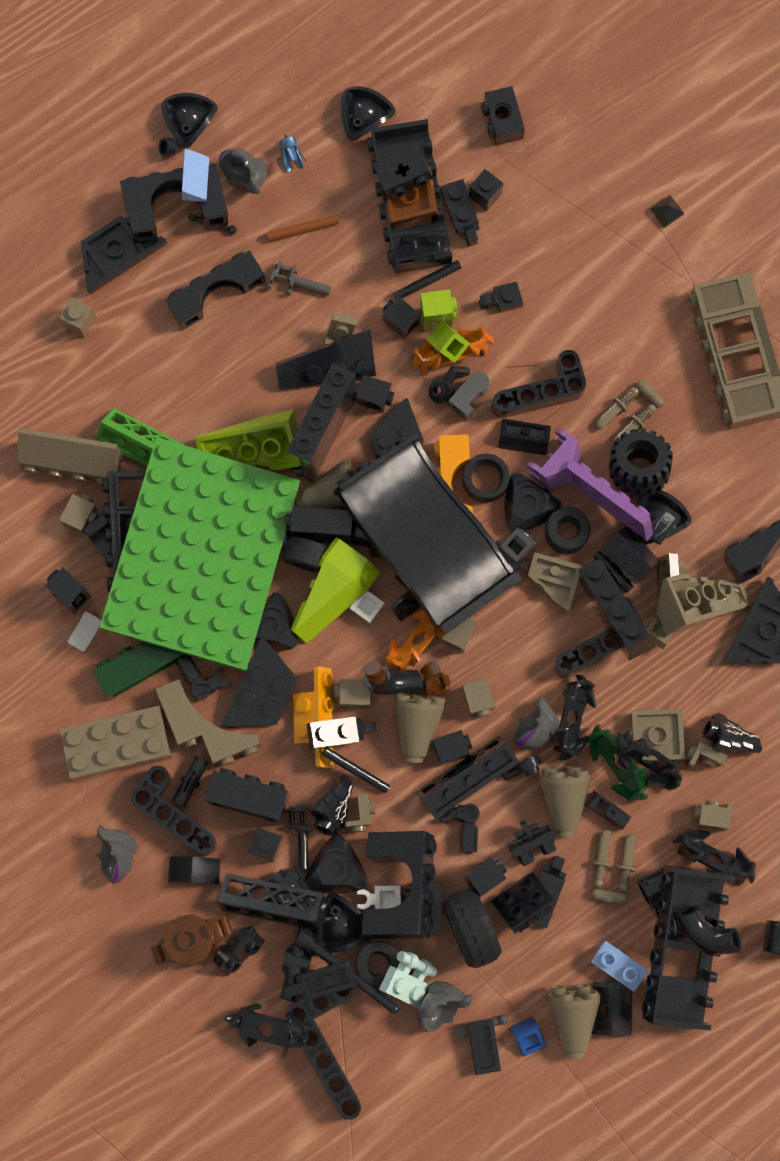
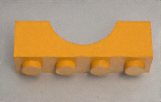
M469 434L439 436L438 443H434V458H439L440 467L435 468L451 489L453 476L459 469L466 466L470 460ZM465 504L467 508L473 513V507Z

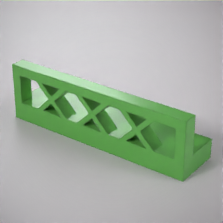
M115 408L101 421L95 441L117 444L122 455L145 467L148 466L156 437L185 445ZM115 418L124 424H117L112 420ZM134 431H140L145 435H138Z

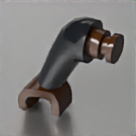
M437 659L425 664L419 671L387 669L382 667L380 662L376 660L369 661L363 668L366 687L377 695L421 691L423 686H425L427 693L431 696H442L450 690L451 681L449 676L441 672Z

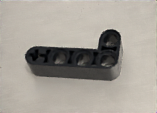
M573 350L562 351L556 364L557 377L497 392L492 402L493 413L497 417L506 418L581 398L586 387V379L579 355ZM565 359L571 360L574 366L571 368L564 367L562 361ZM576 382L580 385L581 389L573 391L568 387V384ZM552 388L557 392V395L554 397L547 396L544 390ZM529 394L533 397V401L526 403L522 401L521 396ZM503 400L507 404V408H503L499 402Z
M625 597L630 606L632 607L633 611L641 621L642 625L644 626V623L642 622L633 603L629 598ZM612 628L561 653L554 663V670L557 675L563 678L571 677L621 651L622 649L618 643L614 648H609L604 644L605 637H613L616 640ZM582 649H592L595 657L593 659L584 658ZM575 653L577 661L571 664L570 670L566 667L561 668L563 660L566 663L572 661L575 658Z
M151 767L131 794L132 804L199 854L206 856L212 854L217 848L216 838L162 798V795L171 784V774L165 767ZM156 772L165 773V781L162 784L156 785L153 783V776ZM142 792L150 794V801L146 805H139L137 801L139 794ZM162 807H168L171 811L170 817L166 820L158 818V811ZM182 822H189L191 825V830L187 835H180L178 832V826ZM197 829H200L197 835L202 839L210 838L208 841L211 844L209 849L204 847L201 850V844L193 838Z

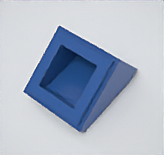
M533 1017L510 1028L523 1057L546 1047L539 1026Z

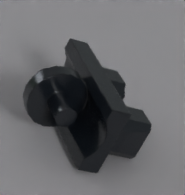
M523 820L519 822L521 830L514 833L516 840L507 844L511 854L523 866H526L535 860L531 852L532 849L539 846L543 855L556 851L553 840L556 836L548 825L539 828L537 822L528 826Z

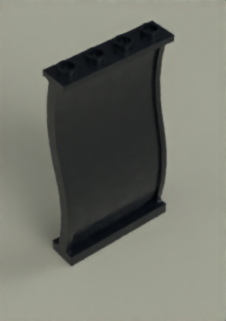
M416 433L410 438L407 435L400 438L394 443L396 447L389 451L388 448L382 450L375 456L377 460L370 464L369 461H366L356 469L358 473L351 477L347 474L336 482L338 487L334 490L333 494L339 496L362 533L411 591L435 628L434 633L441 639L521 581L522 577L517 571H513L490 534L439 474L418 441L419 436Z

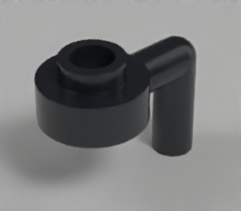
M452 366L444 379L434 380L429 386L431 400L435 403H448L455 393L454 385L452 384L456 376H468L470 374L469 367ZM439 387H440V389H441L440 395H438V388H439Z
M537 754L513 766L501 775L504 780H510L522 773H525L526 777L540 771L538 765L542 764V761Z

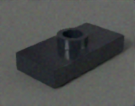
M493 1018L467 1022L475 1075L501 1071Z

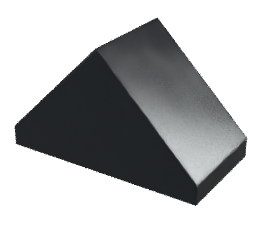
M196 856L170 857L168 882L219 885L221 859Z

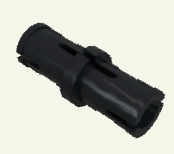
M197 756L194 757L186 775H182L180 779L182 782L171 800L172 802L186 808L195 788L198 789L200 786L198 782L207 765H209L207 761Z

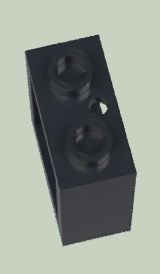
M292 506V514L287 513V534H291L292 537H301L318 543L332 544L337 537L347 545H352L353 518L347 510Z

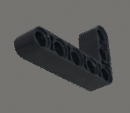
M351 987L350 993L344 997L338 995L337 992L325 995L328 999V1005L325 1009H317L313 1003L314 999H301L291 1005L286 1012L287 1018L288 1012H292L297 1007L302 1008L306 1014L302 1023L308 1027V1031L312 1030L318 1034V1042L315 1045L305 1044L302 1048L338 1113L346 1120L355 1119L360 1114L361 1102L315 1019L350 999L354 994L355 987ZM322 1053L329 1055L331 1065L328 1068L319 1067L316 1062L318 1055ZM335 1076L342 1078L344 1087L341 1091H334L330 1088L329 1081ZM346 1100H353L357 1104V1110L353 1114H346L342 1109V1104Z

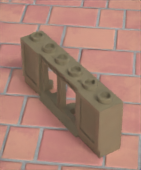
M750 272L693 285L690 295H688L690 308L695 309L697 316L694 319L695 326L698 332L701 331L703 337L701 347L703 353L707 354L710 363L707 364L710 377L715 379L716 386H714L716 399L721 400L723 423H727L730 430L780 418V371ZM749 317L755 341L719 349L712 325ZM758 349L765 373L728 381L721 357Z

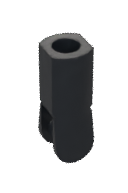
M593 791L592 798L589 802L586 801L585 805L622 831L631 819V816L598 792ZM601 801L608 805L604 812L597 808Z

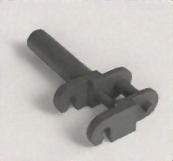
M282 261L275 264L277 269L272 271L270 284H268L269 290L272 289L274 280L280 278L290 283L287 295H291L294 286L329 296L331 286L294 276L298 272L296 265L288 267L282 265ZM280 270L290 272V277L280 275Z

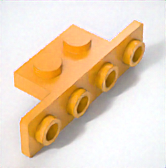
M314 667V692L293 694L294 744H309L307 723L332 720L334 708L332 700L333 676L330 668ZM325 747L315 748L316 767L332 769L333 762L322 756Z

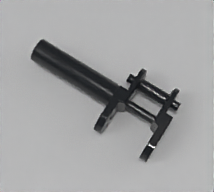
M312 805L298 806V809L290 807V810H285L286 813H289L290 824L286 828H290L291 831H294V828H299L298 857L299 866L302 870L309 869L308 831H317L314 827H305L304 812L311 809ZM295 813H300V825H295Z

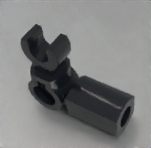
M185 655L175 661L185 682L191 684L192 697L197 701H204L216 692L215 689H225L231 684L230 680L224 683L218 680V676L224 673V669H218L211 679L207 677L200 680L202 675L190 655Z
M471 803L458 805V807L450 809V814L447 817H439V820L443 823L451 822L453 819H457V822H465V825L461 826L460 852L477 853L479 827L475 826V823L480 818V811L476 805Z

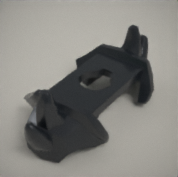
M579 674L576 675L577 681L568 683L567 687L569 689H565L562 693L566 697L559 729H555L554 736L559 745L553 748L555 751L562 753L558 758L560 761L581 755L580 752L586 746L589 739L588 735L579 738L584 707L586 704L593 708L597 707L593 690L595 684ZM570 711H574L576 719L570 727L568 714Z
M626 730L624 735L622 733L618 734L616 755L618 756L617 763L622 768L629 769L628 757H631L652 771L653 774L645 779L647 785L663 786L668 791L675 790L680 786L682 775L677 769L678 763L676 761H671L649 746L643 738L634 741L630 730ZM654 756L657 758V762L645 760L643 757Z
M690 827L673 839L674 844L680 843L677 853L682 854L685 851L687 853L686 858L693 863L697 861L715 871L730 874L733 876V881L730 882L733 883L737 880V885L743 884L747 878L750 884L754 883L756 862H752L739 847L736 848V857H731L704 843L703 839L710 836L709 831L692 830ZM708 855L717 856L723 864L711 862Z
M259 1003L243 1006L237 1013L225 1017V1021L229 1022L228 1026L235 1027L240 1032V1038L244 1040L248 1047H251L258 1040L283 1047L282 1057H286L288 1050L291 1048L303 1047L309 1039L308 1027L291 1012H288L287 1020H281L255 1012V1010L262 1008ZM263 1022H268L272 1026L273 1032L270 1036H265L258 1029L259 1025Z

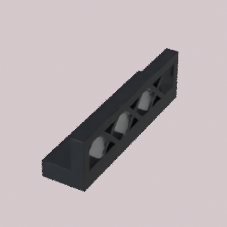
M498 736L418 790L416 794L424 802L432 816L437 819L518 764L519 761L508 743Z
M226 873L217 902L222 911L301 928L307 927L308 929L319 931L322 924L319 914L325 896L324 893ZM231 882L242 884L245 889L236 895L227 894ZM258 888L266 889L269 895L261 900L253 899L250 893ZM282 893H288L293 900L285 905H280L276 902L275 897ZM307 898L316 899L313 911L302 909L299 903Z

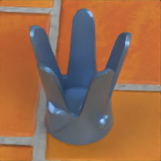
M285 134V138L278 143L279 149L282 151L283 168L285 166L286 172L290 171L291 158L300 169H303L300 155L305 162L307 160L298 148L296 137H287Z

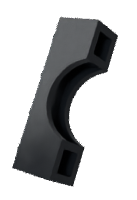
M250 250L246 253L240 252L236 254L227 264L215 266L210 271V274L203 278L199 276L193 279L186 288L182 290L176 289L169 294V298L166 299L167 305L182 330L204 318V302L214 290L222 287H233L246 294L266 282L265 274Z
M601 559L579 569L581 586L592 603L595 602L604 613L617 643L630 661L651 650L650 635Z

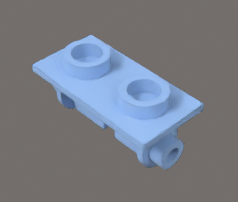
M607 941L599 947L591 961L632 991L636 990L649 971Z

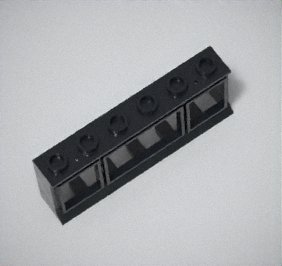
M108 471L106 478H102V492L107 493V503H103L104 518H108V528L104 529L105 543H109L110 552H106V567H110L111 577H107V592L111 590L121 556L120 515H133L135 506L119 507L118 480H143L146 471Z

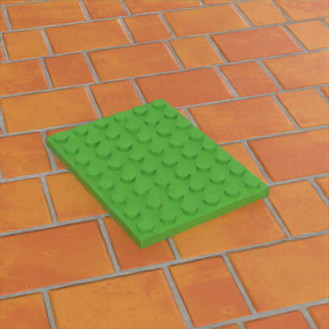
M156 437L99 629L246 671L286 533L287 513L291 514L300 480Z

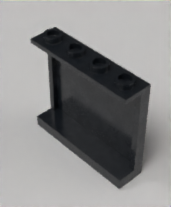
M332 363L287 452L302 460L301 466L290 469L291 473L313 483L356 400V374Z

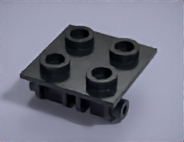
M533 872L491 901L514 934L517 932L522 933L523 930L530 926L527 921L528 919L532 924H535L532 919L534 915L540 920L541 917L538 912L545 916L550 911H553V907L557 905L554 898Z

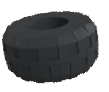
M466 888L447 896L442 903V907L468 967L479 968L497 960L502 953L501 947L477 891Z

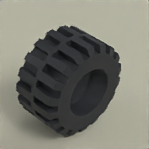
M642 428L640 432L632 429L630 434L624 432L621 434V439L617 438L614 441V446H612L610 453L609 476L610 479H613V484L616 487L621 486L620 491L623 493L629 491L630 496L640 494V497H646V493L653 495L656 494V488L659 491L664 488V483L667 484L671 473L673 452L670 451L671 446L669 442L664 443L665 438L662 435L656 436L657 432L653 430L649 433L646 432V429ZM644 458L653 465L647 468H638L630 464L629 460Z

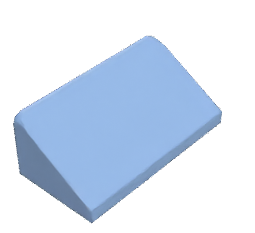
M185 149L182 200L206 202L209 157Z

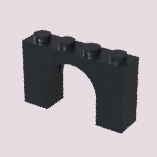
M215 163L209 164L206 202L196 201L205 230L228 225V210ZM177 168L165 173L154 172L148 176L138 178L129 177L120 181L121 195L133 243L157 239V227L152 206L160 196L166 193H182L183 168Z
M426 831L368 832L367 858L377 863L405 862L412 874V888L408 897L396 907L363 909L362 935L371 939L429 938V933L433 926V920L430 916L431 905L434 902L432 879L435 877V866L433 864V856L437 849L434 835Z

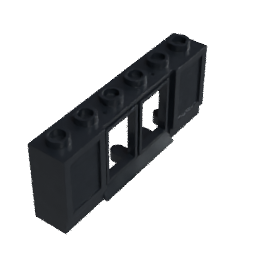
M428 119L371 128V137H367L369 152H374L375 158L371 160L373 174H377L374 165L418 145L427 166L431 168L438 210L437 215L431 216L433 224L396 230L389 221L382 184L380 180L375 182L377 197H382L383 205H379L381 220H386L387 225L386 228H383L385 242L390 243L391 250L387 251L389 265H392L391 259L402 235L430 236L438 234L440 236H449L445 226V213L441 203L440 185H438L436 176V163L432 154L433 147L429 137ZM449 248L445 258L427 260L418 264L414 263V259L402 261L399 268H394V272L400 273L452 263V251Z
M665 864L664 872L661 876V896L657 903V910L659 912L658 923L655 924L653 930L655 943L654 948L650 952L651 971L646 979V998L642 1005L643 1019L651 1024L711 1031V1025L704 1021L705 1008H712L714 1004L713 998L708 996L709 982L715 983L717 981V973L711 970L713 956L720 957L721 954H713L700 949L692 942L669 940L668 933L671 912H677L689 906H699L702 915L705 916V920L710 925L717 928H725V922L719 919L720 906L727 905L729 902L728 895L722 892L724 880L733 881L732 875L713 870ZM666 948L699 952L696 979L662 975Z

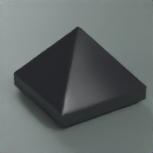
M671 195L651 207L652 212L664 228L684 215V212Z

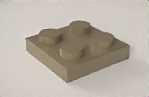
M682 709L631 711L632 739L634 741L643 738L649 746L671 761L685 760ZM651 755L648 758L646 756L643 757L648 761H657V758Z

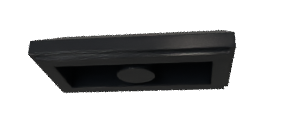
M503 419L498 447L546 455L551 426Z

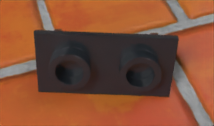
M251 925L248 928L244 927L232 938L237 944L235 948L227 943L214 954L216 956L213 959L214 963L226 976L236 972L242 963L250 955L256 954L260 950L261 945L266 942Z

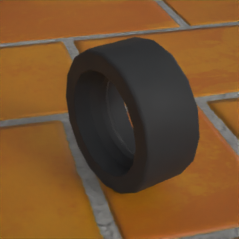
M484 453L476 455L469 460L464 468L462 481L465 491L471 498L479 502L488 503L496 501L503 496L508 488L510 474L508 466L501 458L493 454ZM489 464L499 471L501 477L500 484L493 491L482 492L473 485L471 479L472 472L479 465Z

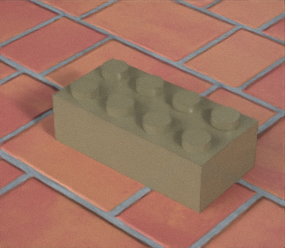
M160 706L60 729L69 776L73 781L173 758L163 711Z

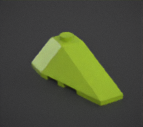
M294 410L266 415L195 437L199 450L254 467L264 466L272 470H282L302 465L301 458L287 452L299 428Z
M337 537L321 557L319 562L321 569L316 580L312 579L309 586L312 588L307 601L302 602L291 628V631L306 644L363 596L381 573L368 559Z

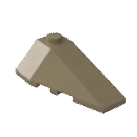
M683 573L663 580L656 613L665 634L669 635L751 606V603L743 585H739L738 582L721 579L712 581L707 580V577L694 578L690 577V574Z

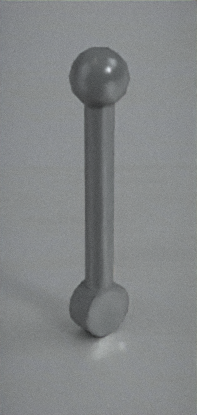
M502 1014L497 1019H494V1025L499 1023L505 1025L508 1022L507 1016ZM458 1027L456 1029L458 1037H463L468 1033V1027Z

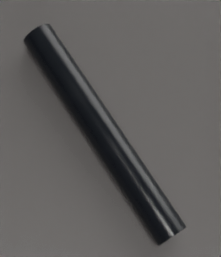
M456 260L399 289L393 295L395 299L399 296L403 299L460 270L461 265Z
M329 747L324 748L322 756L381 792L386 793L389 790L390 785Z

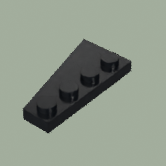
M370 327L362 329L361 332L341 337L340 340L318 346L317 349L307 353L302 352L277 362L276 369L279 389L320 384L323 382L332 363L354 372L356 379L362 378L363 375L369 377L376 376Z

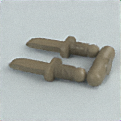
M644 380L637 381L636 387L631 388L620 399L615 397L613 399L615 404L597 421L596 425L601 430L621 411L627 412L629 410L626 407L627 404L639 394V391L652 403L639 415L632 414L630 416L632 421L616 435L614 441L617 438L621 439V434L624 432L630 434L632 429H644L646 427L644 422L655 413L656 407L660 408L664 405L662 397Z
M604 830L600 836L597 860H592V865L597 866L593 885L598 889H594L591 892V896L599 901L625 904L628 900L625 892L629 889L630 871L636 872V867L632 866L636 835L629 834L627 836L622 865L617 864V869L622 870V874L620 873L621 881H619L620 892L603 890L599 888L603 886L605 867H611V863L607 862L611 830Z

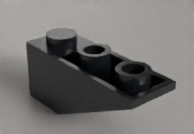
M780 520L774 522L770 528L762 532L756 531L752 533L748 539L741 543L735 542L729 545L725 550L724 562L739 585L761 574L779 549Z

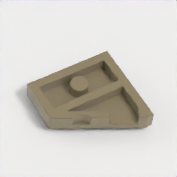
M534 552L527 578L559 607L569 613L579 580L578 570L582 568V565Z

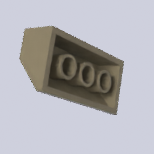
M19 428L17 463L23 468L24 472L30 474H38V471L47 472L48 476L54 478H62V475L72 477L71 479L77 482H86L87 479L94 480L96 484L102 486V478H106L108 471L121 470L123 455L117 444Z

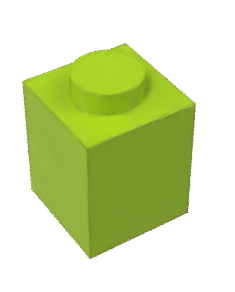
M440 320L426 339L440 353L455 363L470 345L462 335L442 320Z

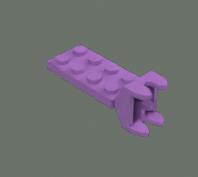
M558 428L555 433L559 436L557 441L561 446L554 454L550 453L547 456L549 460L542 468L529 461L526 464L530 469L529 475L548 491L570 483L645 541H648L653 535L649 512L640 505L636 507L630 503V498L623 492L619 491L617 493L611 489L610 483L603 477L597 478L591 474V469L580 462L581 451L578 440Z

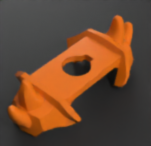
M479 327L477 330L460 328L459 332L470 345L458 360L473 355L480 356V350L483 355H487L488 347L486 343L494 345L492 336L483 327ZM427 341L421 348L414 349L415 357L412 367L416 371L420 365L422 373L428 375L429 366L435 371L438 367L453 361L438 350H433V346Z
M423 609L412 613V617L420 619V623L402 646L398 647L396 639L391 640L388 655L385 657L389 663V669L407 670L409 665L414 667L420 661V654L436 635L434 633L435 628ZM425 633L424 641L419 645H414L415 638Z

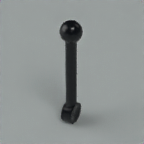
M192 213L189 214V220L203 223L201 217ZM234 225L217 227L228 231L231 235L237 232V228Z

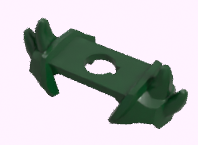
M600 724L595 725L592 735L588 739L591 756L595 762L599 755H601L619 780L620 785H612L611 789L625 797L628 801L648 799V795L643 792L647 789V784L644 783L647 772L646 767L638 768L632 758L628 757L629 769L618 768L615 764L614 756L618 749V733L612 734L610 729L602 730Z

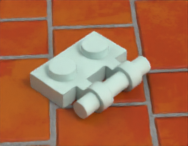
M400 951L397 954V960L400 961L398 967H389L379 990L419 1008V1004L429 987V984L423 982L425 976L434 977L437 974V969L433 967L431 962L425 959H418L417 955L412 952ZM414 968L412 976L409 975L410 970Z

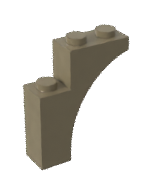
M179 679L156 688L179 747L185 746L186 749L194 747L200 743L199 739L203 738L213 764H219L220 767L233 763L234 757L241 754L244 757L253 755L258 752L257 748L261 747L256 734L229 732L206 720L190 703Z

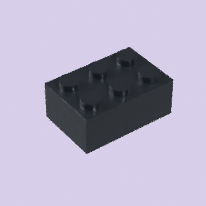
M220 768V771L213 770L205 801L210 805L282 824L290 794L288 790H285L284 784L270 781L269 785L261 783L258 777L245 774V777L241 778L237 777L233 770Z

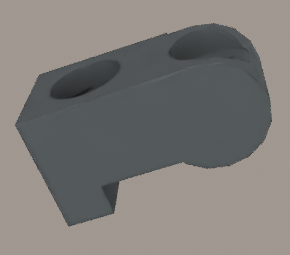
M475 372L470 375L449 399L448 407L468 421L473 415L474 408L471 407L473 403L488 392L490 382L488 376L483 372Z
M516 528L500 547L518 562L535 547L537 542L523 529Z

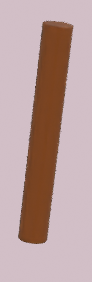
M332 215L266 233L270 242L337 225L339 222L337 215Z

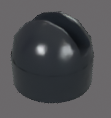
M170 137L161 138L158 146L160 155L162 157L175 156L179 151L178 142Z

